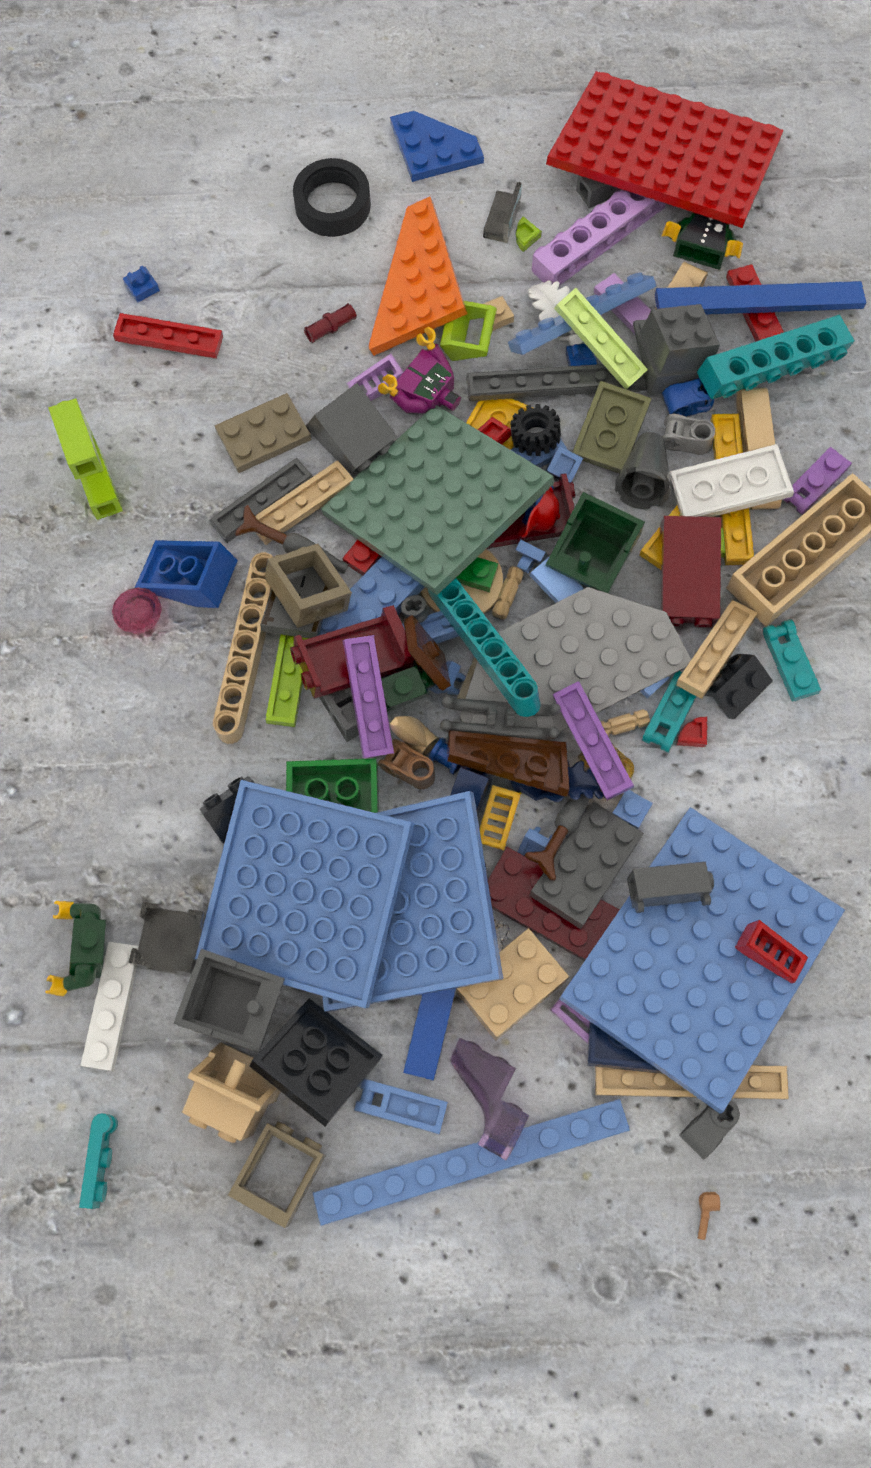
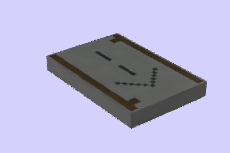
M314 567L286 575L301 599L329 590ZM271 590L260 627L263 632L289 636L301 635L303 638H312L319 636L323 619L297 628L274 591Z

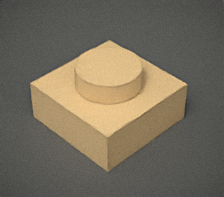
M503 296L484 303L497 308L492 331L514 322V314Z

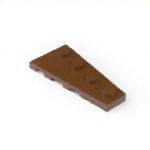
M449 731L447 745L448 762L567 797L569 792L566 742Z

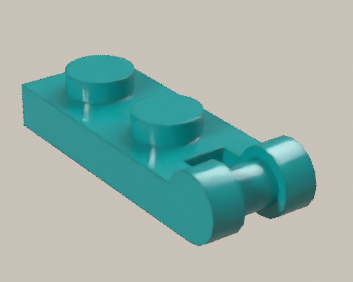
M789 619L781 622V625L776 627L774 625L764 627V639L791 701L794 702L819 694L822 689L799 640L794 621ZM784 636L787 643L780 644L778 638Z
M681 671L674 674L642 737L643 742L657 744L661 746V750L667 753L670 752L697 697L676 685L683 673ZM659 726L669 730L666 736L656 732Z
M101 1113L97 1114L92 1120L79 1208H100L101 1202H104L106 1199L108 1185L107 1182H104L105 1169L110 1167L112 1161V1148H109L110 1134L114 1133L118 1127V1120L113 1115Z

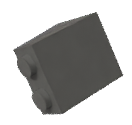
M358 383L316 413L306 424L308 431L349 473L356 469L362 472L372 463L370 458L376 453L382 456L388 452L392 445L391 442L397 437Z

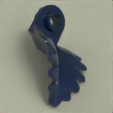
M568 761V796L573 800H578L581 794L588 799H592L594 797L593 794L597 799L605 798L591 769L584 770V761H578L572 767H570ZM510 780L516 792L526 794L535 801L546 798L558 803L565 797Z

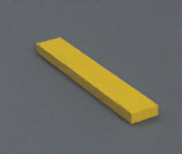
M739 413L712 414L710 422L715 427L713 439L714 460L743 453ZM749 508L720 515L721 528H723L725 565H744L754 557Z

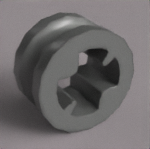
M410 596L401 604L404 619L413 615L419 623H422L429 615L427 603L421 596Z

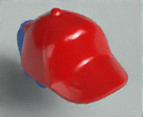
M553 485L525 511V516L522 519L525 525L519 530V537L525 538L531 531H549L555 522L560 519V505L557 497L553 494Z

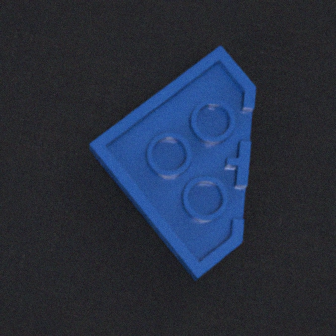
M416 111L390 117L391 127L412 182L484 163L483 152L477 137Z

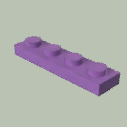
M374 635L344 639L343 646L363 759L393 754L394 750Z
M578 681L552 694L556 703L560 705L561 713L606 800L608 801L634 788L580 682Z

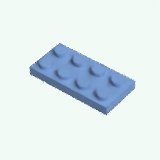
M381 557L351 587L350 591L352 594L348 610L323 619L319 635L381 617L382 609L394 605L399 615L402 612V602L410 596L418 595L425 587Z

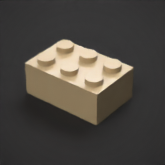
M529 928L499 952L503 980L456 988V993L495 1041L554 993L569 978L568 974Z

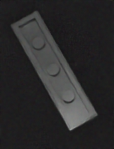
M295 458L209 519L210 524L228 543L236 537L235 532L237 528L244 523L243 510L246 505L250 507L252 513L256 516L312 478L313 475L298 458Z

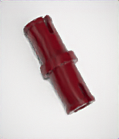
M347 303L331 314L329 312L323 314L322 319L308 327H304V333L309 342L314 343L329 333H336L339 327L357 318L356 312L352 305Z

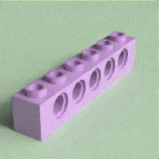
M623 189L616 191L609 200L602 205L598 204L583 219L579 218L568 230L558 233L546 246L539 247L533 254L532 272L542 282L545 283L550 280L553 284L558 281L560 286L664 209L666 203Z

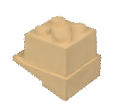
M220 1042L189 1073L187 1078L194 1081L182 1113L190 1116L188 1121L191 1124L203 1129L210 1126L219 1130L218 1136L220 1138L236 1143V1140L242 1141L254 1135L268 1105L277 1101L281 1091L249 1067L254 1057Z

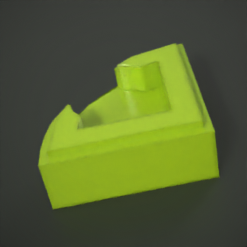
M524 216L519 220L516 229V242L523 252L541 238L542 233L540 229Z

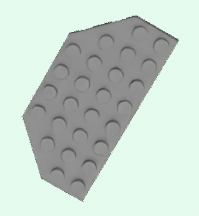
M590 587L498 632L535 680L541 704L556 703L552 694L579 681L595 713L686 668L691 661L686 648L665 611ZM477 661L466 699L508 702ZM461 711L459 719L464 723L486 724L487 712ZM561 711L555 716L523 717L515 714L513 726L556 727L559 729V732L569 728Z

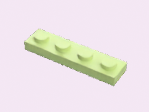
M577 288L573 289L555 306L554 309L626 390L648 370Z

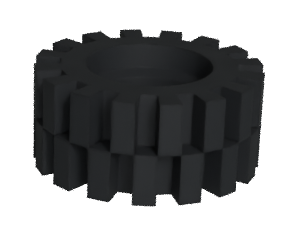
M536 404L535 408L527 405L526 411L520 408L518 414L514 413L512 416L513 420L510 422L512 442L514 447L519 449L520 453L526 450L528 456H531L532 452H536V456H541V451H544L545 454L550 453V448L554 450L557 447L556 443H560V417L558 414L556 415L554 409L549 411V406L545 405L542 409L540 404ZM536 427L544 429L543 431L537 433H531L527 431L531 428Z

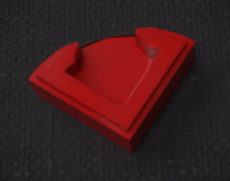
M698 717L687 723L680 731L676 745L706 747L707 717Z

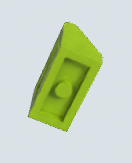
M464 301L468 314L446 323L440 342V347L451 361L487 356L497 311L496 307ZM484 318L479 345L465 343L469 321Z

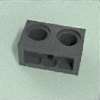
M351 687L319 697L346 742L359 736Z

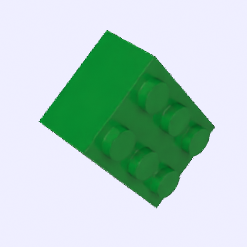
M377 759L286 761V791L377 813L379 812Z

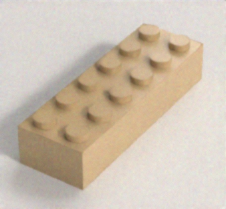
M852 473L733 573L726 589L744 606L757 612L756 618L765 627L770 625L871 538V489Z

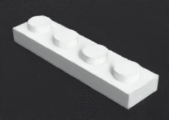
M108 942L80 1066L114 1072L141 951L139 946Z

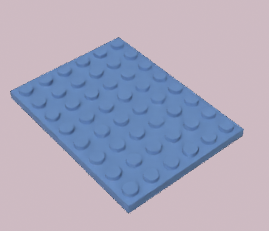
M690 807L649 867L706 861L707 870L711 871L714 878V888L710 893L711 904L703 906L701 901L649 906L644 907V912L636 913L635 908H632L629 896L559 1000L721 1114L726 1109L845 909ZM761 920L808 957L795 983L788 982L735 948L745 927L749 923ZM766 943L763 949L765 952L769 948L770 944ZM780 950L777 951L774 957L775 960L778 959L781 953ZM790 956L784 965L787 969L793 959Z

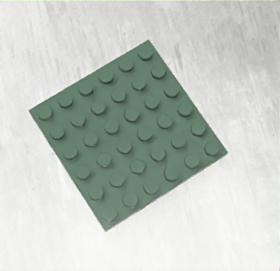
M436 405L434 409L428 410L396 439L388 449V452L375 458L370 466L353 478L354 480L350 482V485L331 498L321 510L325 517L431 592L438 595L554 484L553 475Z

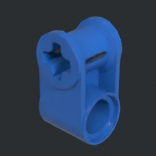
M700 378L670 385L662 392L669 414H679L687 417L707 412L714 404V399L711 400Z

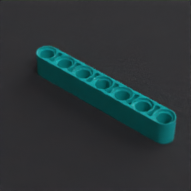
M457 578L438 595L428 589L431 599L513 710L523 717L535 715L541 706L538 686L535 680Z

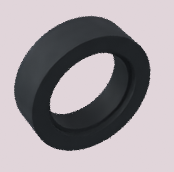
M338 158L321 159L307 165L294 181L293 197L296 214L301 224L309 231L327 237L343 236L355 231L366 221L371 208L370 187L365 173L357 165ZM332 182L349 186L357 195L350 207L335 213L318 211L308 202L310 193L316 187Z

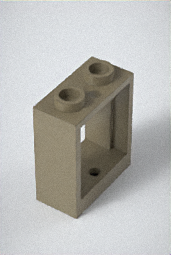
M319 544L301 547L298 550L283 555L279 554L267 560L265 579L297 628L348 610L352 592ZM313 566L329 590L301 599L286 575Z
M277 1121L275 1126L269 1123L266 1124L228 1196L283 1228H287L326 1155L320 1152L321 1144L306 1136L303 1142L292 1136L294 1129ZM273 1136L313 1158L286 1210L246 1187Z

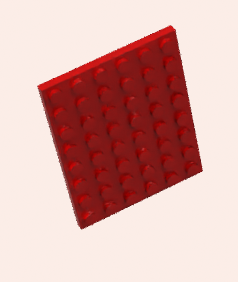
M595 71L550 150L546 165L743 228L784 130L772 124H763L746 116L741 117L729 113L724 109L706 106L702 102H693L676 94L661 92L654 87L642 86L628 79L623 80L606 72Z

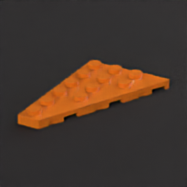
M430 196L406 208L369 342V350L373 356L413 339L420 333L424 334V329L427 327L435 329L468 314L437 212Z

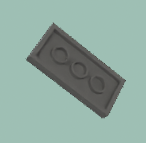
M593 801L583 815L578 828L569 835L554 857L556 880H550L543 873L529 896L579 929H582L644 833Z

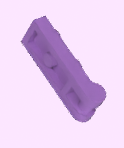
M830 446L792 485L794 490L793 497L783 500L786 503L791 502L797 507L796 511L803 515L849 469L852 463ZM798 493H802L806 498L804 499Z

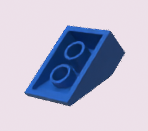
M155 540L135 588L142 592L194 607L219 608L238 560L221 542Z

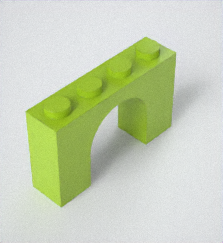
M77 399L62 401L57 405L48 407L67 464L75 480L81 479L87 500L96 519L99 520L122 512L123 509L105 458Z

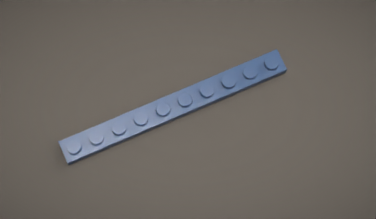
M617 1099L313 1192L320 1226L630 1131L621 1101Z

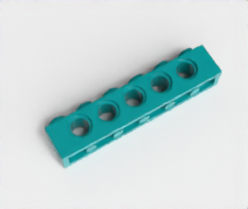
M836 315L709 356L705 359L697 374L711 400L721 396L728 398L739 390L745 389L749 391L760 383L766 381L773 383L784 375L794 376L805 368L811 367L814 369L826 361H838L848 354L847 350L855 340L842 317Z

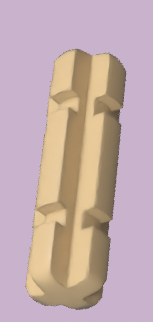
M515 566L509 568L506 575L507 578L504 580L498 595V601L492 610L494 617L502 620L507 618L509 608L513 603L519 588L518 586L523 578L524 572L522 569Z
M642 709L633 712V715L628 713L608 719L605 723L601 721V724L609 737V734L614 736L634 730L635 726L639 728L648 726L650 718L648 712Z

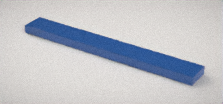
M862 281L656 288L654 294L657 309L701 304L706 315L864 309L867 303Z

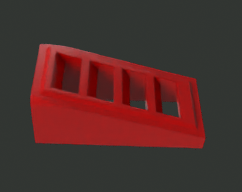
M761 920L749 923L735 946L742 954L790 983L796 982L808 959L805 954ZM766 943H768L770 946L765 952L763 949ZM780 950L781 953L778 959L775 960L774 957L777 951ZM790 956L793 959L787 969L784 965Z

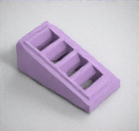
M389 354L349 381L347 385L351 388L356 383L359 386L363 384L368 391L365 394L372 401L384 395L378 391V385L381 384L378 376L383 375L384 377L388 374V371L392 370L393 376L398 380L403 371L393 355ZM372 379L376 384V387L373 389L368 383Z

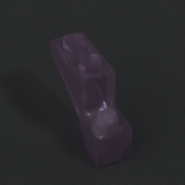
M459 1038L451 1055L450 1062L482 1108L484 1130L478 1145L507 1161L530 1116L523 1112L518 1105L501 1100L516 1068L511 1066L504 1058L493 1056L482 1050L475 1042Z

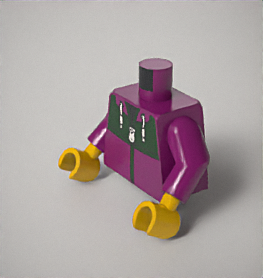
M427 327L424 329V332L427 334L428 340L420 333L417 335L416 341L419 345L426 346L428 349L420 351L398 380L393 375L387 374L383 377V381L388 386L385 383L378 385V391L384 395L389 393L390 398L406 413L423 414L428 410L434 409L436 405L439 407L444 405L454 411L461 401V397L452 392L454 389L453 370L439 345L433 343L436 338L435 331Z

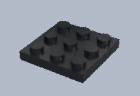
M309 998L253 1058L249 1067L326 1127L378 1064L383 1055L327 1011L324 1012L323 1008Z

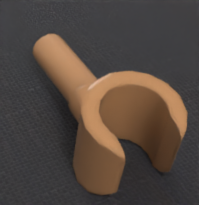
M704 1192L699 1196L701 1220L698 1239H706L710 1211H720V1197L716 1192Z

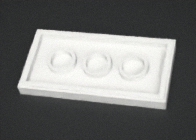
M777 444L669 472L671 487L681 516L714 517L793 497L794 494Z

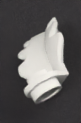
M548 280L545 283L541 282L533 285L528 289L529 297L536 300L532 305L536 309L543 311L539 314L540 321L560 316L554 308L569 294V287L565 286L558 290L560 283L556 281L552 284V281ZM573 330L558 337L559 340L569 341L570 346L583 342Z

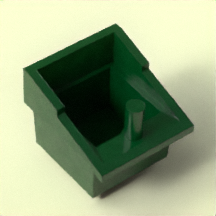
M583 492L548 558L546 566L587 587L609 593L641 536L645 521Z

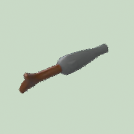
M248 505L243 510L244 523L235 532L236 536L252 532L258 533L283 545L286 553L315 544L300 534L291 533L286 535L261 523ZM322 548L335 569L345 574L349 564L337 559Z
M583 794L580 795L578 800L570 798L558 813L555 820L556 830L545 849L538 852L525 853V857L529 861L539 864L543 873L550 880H556L554 869V856L566 835L574 833L578 828L587 808L589 799Z

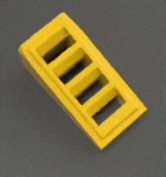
M492 785L479 828L482 844L500 850L505 849L521 793ZM495 796L512 800L511 806L495 802ZM492 807L508 811V817L491 813ZM488 819L506 823L504 829L487 824ZM485 830L502 834L501 840L485 836Z

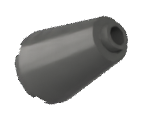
M646 432L639 436L616 479L615 492L617 493L618 491L621 495L620 500L633 508L650 509V505L658 504L659 507L670 496L671 482L665 440L660 434L655 432Z

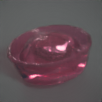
M139 587L128 589L120 594L114 602L112 609L113 620L119 628L133 634L147 633L159 621L162 611L161 602L156 594L148 589Z

